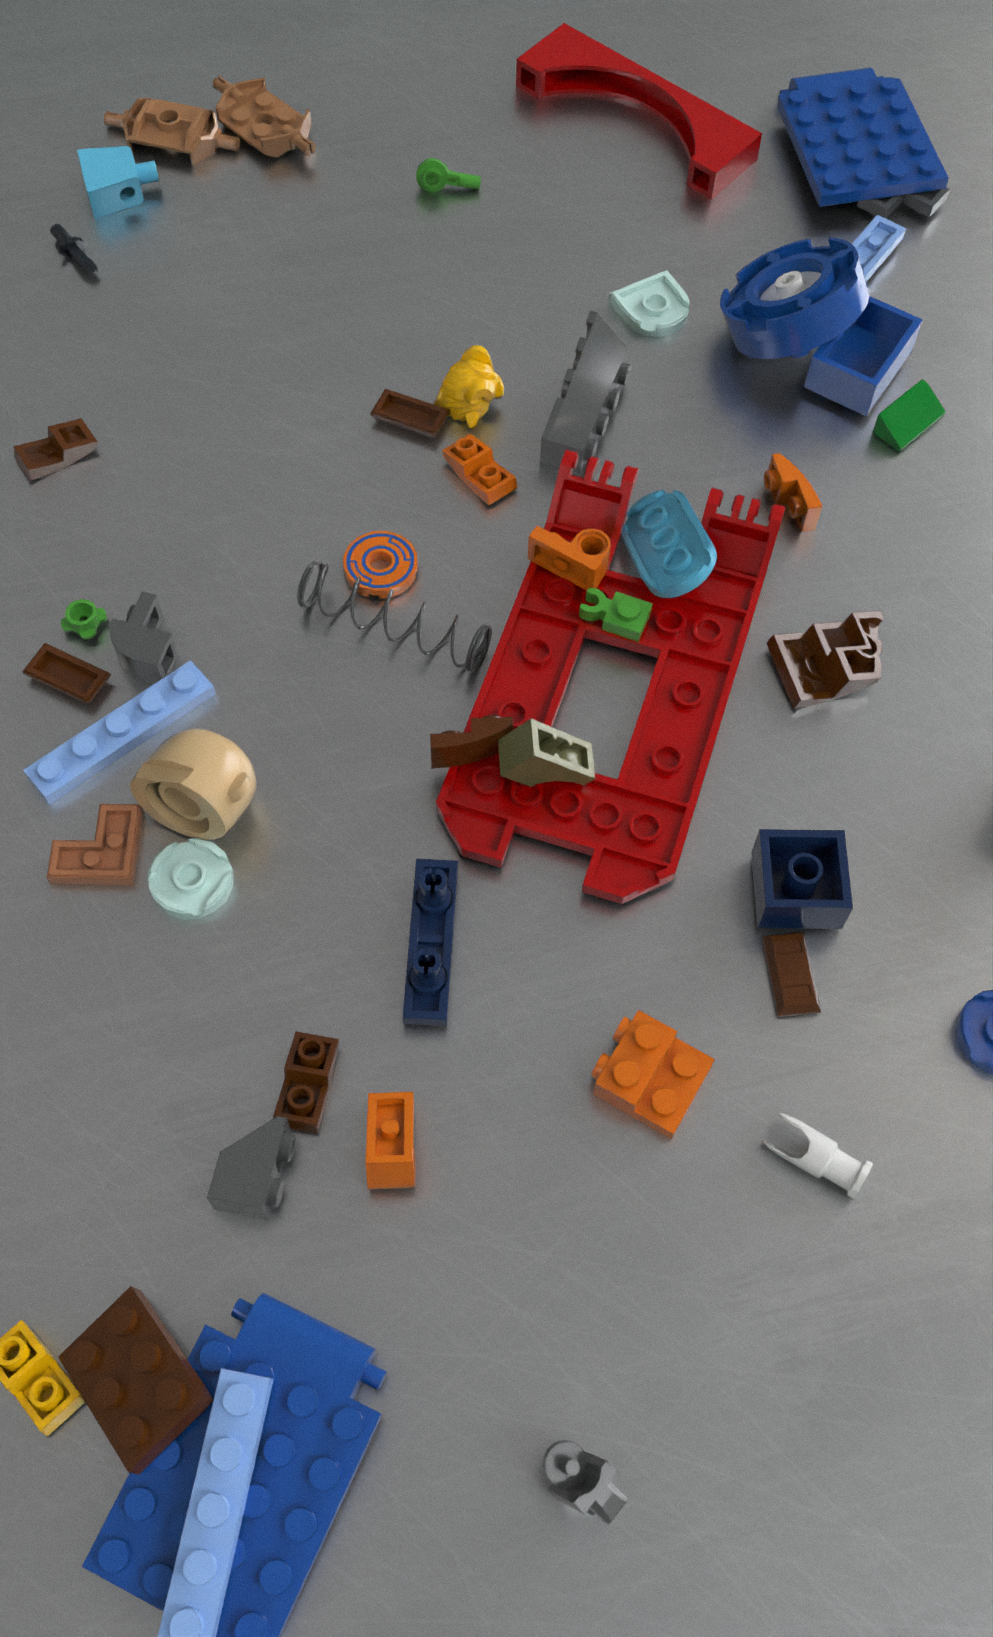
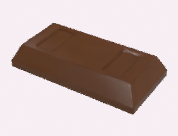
M385 389L370 415L378 421L434 439L449 415L450 410Z
M47 643L43 644L22 671L24 675L88 705L111 676L109 672Z
M805 933L762 936L777 1017L821 1013Z

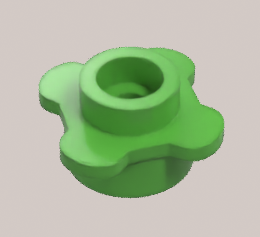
M80 599L68 605L65 611L66 617L61 620L60 624L65 632L73 631L80 634L82 639L87 640L96 635L95 630L100 623L106 621L107 613L103 608L96 609L93 602Z

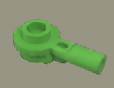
M428 158L422 161L416 171L418 185L428 192L442 190L445 185L477 190L480 188L481 176L448 170L446 164L435 158Z

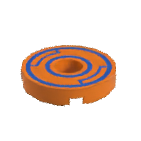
M372 531L357 537L348 545L343 555L344 576L352 589L356 578L360 576L361 581L356 591L360 595L369 597V594L379 595V599H386L389 590L393 588L392 597L402 594L413 585L418 570L417 552L412 543L400 534L389 531ZM377 561H386L390 564V566L382 570L375 569L371 565Z

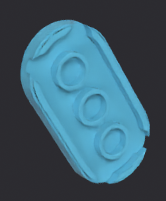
M664 490L655 491L638 500L627 512L628 519L623 526L621 538L643 582L652 594L661 598L678 597L698 587L710 575L717 560L715 546L685 495L677 490H672L673 493L667 494Z

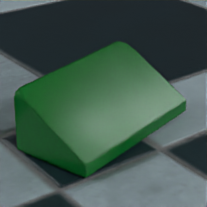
M921 379L879 413L872 432L900 452L941 419L946 411L929 384L924 379Z

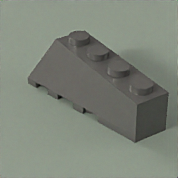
M590 311L586 320V338L580 337L578 341L573 368H568L561 396L555 401L541 438L540 463L559 468L566 450L578 452V464L573 473L580 475L586 461L591 456L595 457L598 446L597 436H604L609 421L607 413L609 409L613 411L616 409L620 396V389L618 388L620 385H626L631 371V365L626 363L627 346L602 317L594 311Z

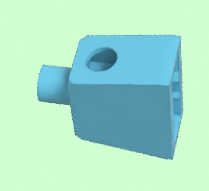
M128 146L77 150L94 219L141 205L144 202L141 185L159 181L155 161L135 164L132 150Z

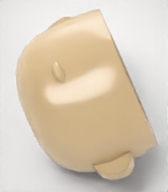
M198 728L183 730L165 739L139 768L130 782L134 798L154 820L175 832L203 840L223 837L248 807L257 786L254 768L242 748L220 734Z

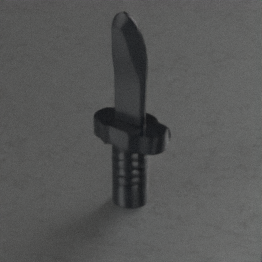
M55 224L51 227L50 232L58 241L56 244L58 254L73 256L84 269L91 272L98 271L97 265L83 252L86 244L80 237H71L60 224Z

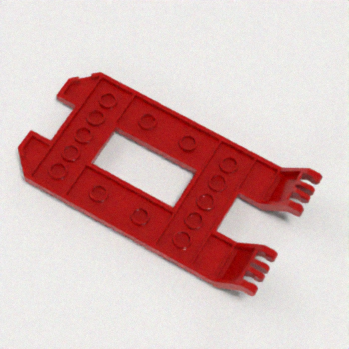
M566 450L560 463L547 520L543 529L559 534L570 543L577 534L586 529H598L607 534L611 544L608 570L596 589L602 591L606 598L613 600L617 591L653 603L651 614L639 642L602 630L603 620L586 621L579 617L581 603L595 606L594 603L586 601L587 590L530 561L463 733H471V718H482L487 715L513 717V730L530 719L553 727L585 638L645 654L658 659L619 777L615 779L595 773V779L586 785L565 781H552L529 787L500 776L499 753L473 763L449 767L436 800V810L463 857L502 868L514 833L591 855L592 858L581 892L623 904L674 880L786 507L777 504L772 505L768 526L753 523L760 509V500L752 498L746 520H741L739 516L745 496L737 494L734 497L731 516L717 513L718 507L720 508L723 500V490L711 488L701 524L715 546L717 552L716 564L706 580L692 591L678 597L661 598L652 594L641 578L610 570L621 538L639 468L625 467L621 486L616 487L608 485L609 479L612 478L614 472V462L605 461L599 481L597 482L593 480L597 472L599 458L591 456L588 459L585 475L582 478L572 475L573 470L576 469L578 464V452Z

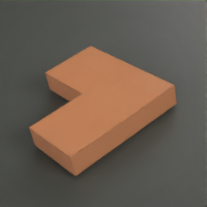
M100 804L95 840H52L47 872L49 883L134 885L143 808L139 804Z

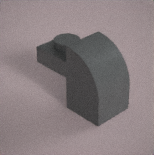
M143 591L136 605H132L129 608L126 622L112 619L110 638L123 670L137 680L155 684L170 674L178 653L172 633L158 630L164 617L157 595Z

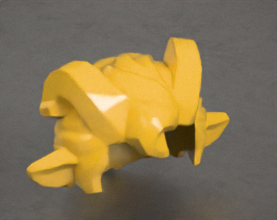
M473 345L465 350L460 361L450 367L433 403L434 405L449 409L450 413L448 416H452V419H459L460 422L466 420L467 426L470 429L475 428L477 421L481 420L482 416L488 411L490 402L493 399H501L504 395V385L501 377L494 372L490 355L484 347Z

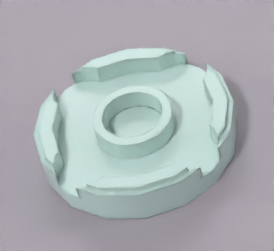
M200 838L188 839V842L179 844L176 841L167 845L154 857L148 870L149 890L156 905L167 915L183 920L200 919L216 912L227 901L233 888V869L226 853L213 842Z

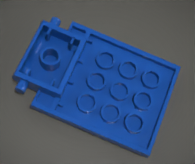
M870 67L791 78L789 88L780 90L777 108L819 207L946 189L949 177L900 78L877 77L874 70Z
M262 1293L254 1305L241 1298L234 1305L231 1317L244 1323L236 1339L205 1324L187 1359L213 1398L215 1397L221 1368L274 1379L216 1637H281L382 1417L380 1412L354 1400L362 1383L379 1390L386 1377L387 1371L371 1364L376 1348L266 1293ZM213 1402L139 1475L129 1473L82 1565L88 1571L163 1612Z

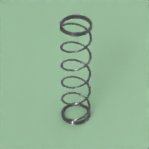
M315 560L305 569L297 591V601L301 607H310L318 598V605L322 614L326 617H333L340 613L350 602L351 619L354 626L359 630L373 625L384 612V632L389 641L397 642L403 639L417 624V644L420 652L424 655L432 654L438 650L451 634L450 654L453 664L457 668L466 666V670L471 673L477 671L481 666L491 641L492 629L490 625L484 624L480 626L470 644L466 662L458 664L454 658V638L460 617L459 614H456L451 627L441 642L431 651H425L421 647L420 628L426 601L422 603L417 617L408 630L399 638L393 639L387 631V612L393 595V588L389 590L386 602L377 616L369 624L360 626L354 618V599L361 581L360 576L356 578L352 593L344 605L334 613H327L322 608L321 589L328 572V564L324 565L322 561ZM318 566L316 585L309 599L304 603L307 582L313 570ZM483 635H484L483 641H482V643L480 644V646L478 647V645H479V643H480V640L482 639V637H483Z

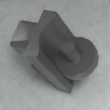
M560 1440L548 1447L542 1464L544 1475L552 1483L547 1490L558 1501L584 1515L585 1513L591 1516L596 1514L604 1523L609 1525L628 1500L611 1482L618 1471L607 1460L585 1452L575 1442Z

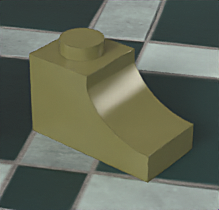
M530 719L498 740L500 776L529 787L552 781H565L586 785L595 779L592 743L536 720Z

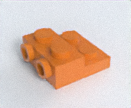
M638 1010L633 1020L625 1016L616 1029L612 1040L618 1042V1045L613 1054L609 1056L603 1053L591 1073V1077L597 1079L593 1095L672 1139L715 1059L676 1038L678 1031Z

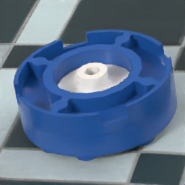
M830 237L828 239L830 246L812 247L810 239H804L769 251L742 268L735 275L738 284L730 294L728 288L724 289L720 298V307L737 350L751 359H776L788 356L797 359L807 355L810 350L818 346L835 342L842 338L844 331L863 313L869 300V291L856 248L848 241Z

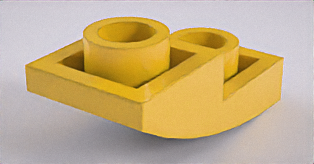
M22 1319L0 1338V1381L16 1397L40 1432L48 1437L76 1412L85 1401L69 1375Z

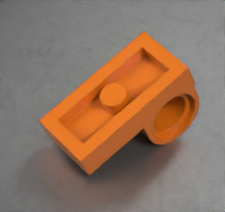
M536 526L528 539V560L585 590H588V588L596 589L608 570L611 547L610 539L601 530L586 529L577 534L570 543L559 534Z
M414 1092L368 1093L365 1162L368 1190L415 1188Z

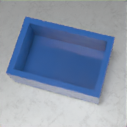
M869 296L865 310L844 331L843 337L835 342L819 346L813 354L804 388L867 416L912 352L923 319Z

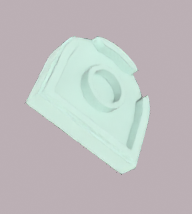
M667 270L609 293L610 305L632 330L642 335L651 337L668 336L679 331L688 320L689 298Z

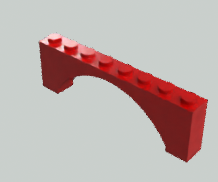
M566 23L560 25L516 60V87L538 100L544 96L556 94H600L636 103L661 117L679 135L689 155L690 162L686 185L711 200L758 159L762 138L761 132Z

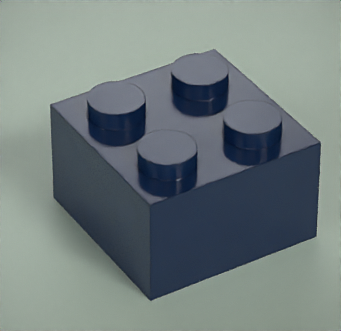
M759 829L751 851L757 928L842 929L853 909L845 830Z

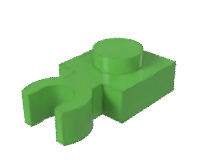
M588 588L586 601L594 603L595 606L581 603L579 617L586 621L603 620L602 630L639 642L651 614L653 603L617 591L613 600L606 598L602 591Z

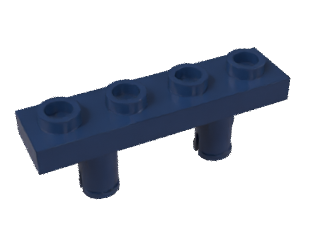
M416 859L402 1017L403 1024L447 1026L458 861Z

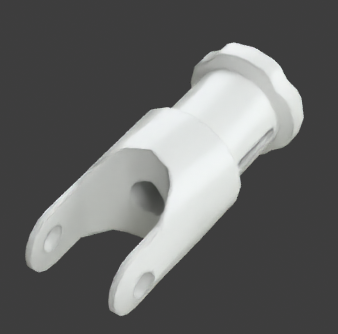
M778 1113L779 1117L805 1133L810 1143L809 1150L803 1155H793L771 1142L763 1140L767 1148L815 1178L819 1179L823 1176L847 1191V1197L854 1200L873 1163L868 1160L862 1163L838 1149L836 1141L796 1118Z

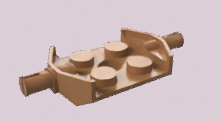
M218 76V79H214L213 88L223 94L216 105L218 121L261 153L278 158L291 149L293 151L296 148L307 156H311L310 153L313 154L315 152V143L307 139L311 127L309 109L305 110L304 116L270 93L267 90L266 80L263 77L230 84L221 76Z
M138 98L129 110H125L124 114L106 111L104 114V124L106 126L119 127L124 130L127 146L131 148L132 152V144L137 143L190 154L192 165H196L215 153L216 149L223 148L238 152L240 148L239 137L222 134L221 129L218 128L214 110L154 98Z

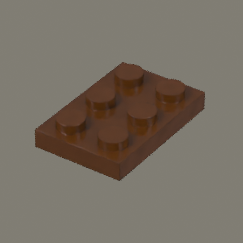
M132 1286L58 1356L129 1473L139 1475L214 1401V1398L142 1291Z

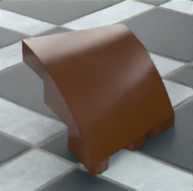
M881 611L853 612L845 621L813 623L806 632L773 634L766 644L793 709L809 707L847 696L875 684L881 679L882 663L880 662L879 655L882 652V641L878 640L879 624L883 620Z

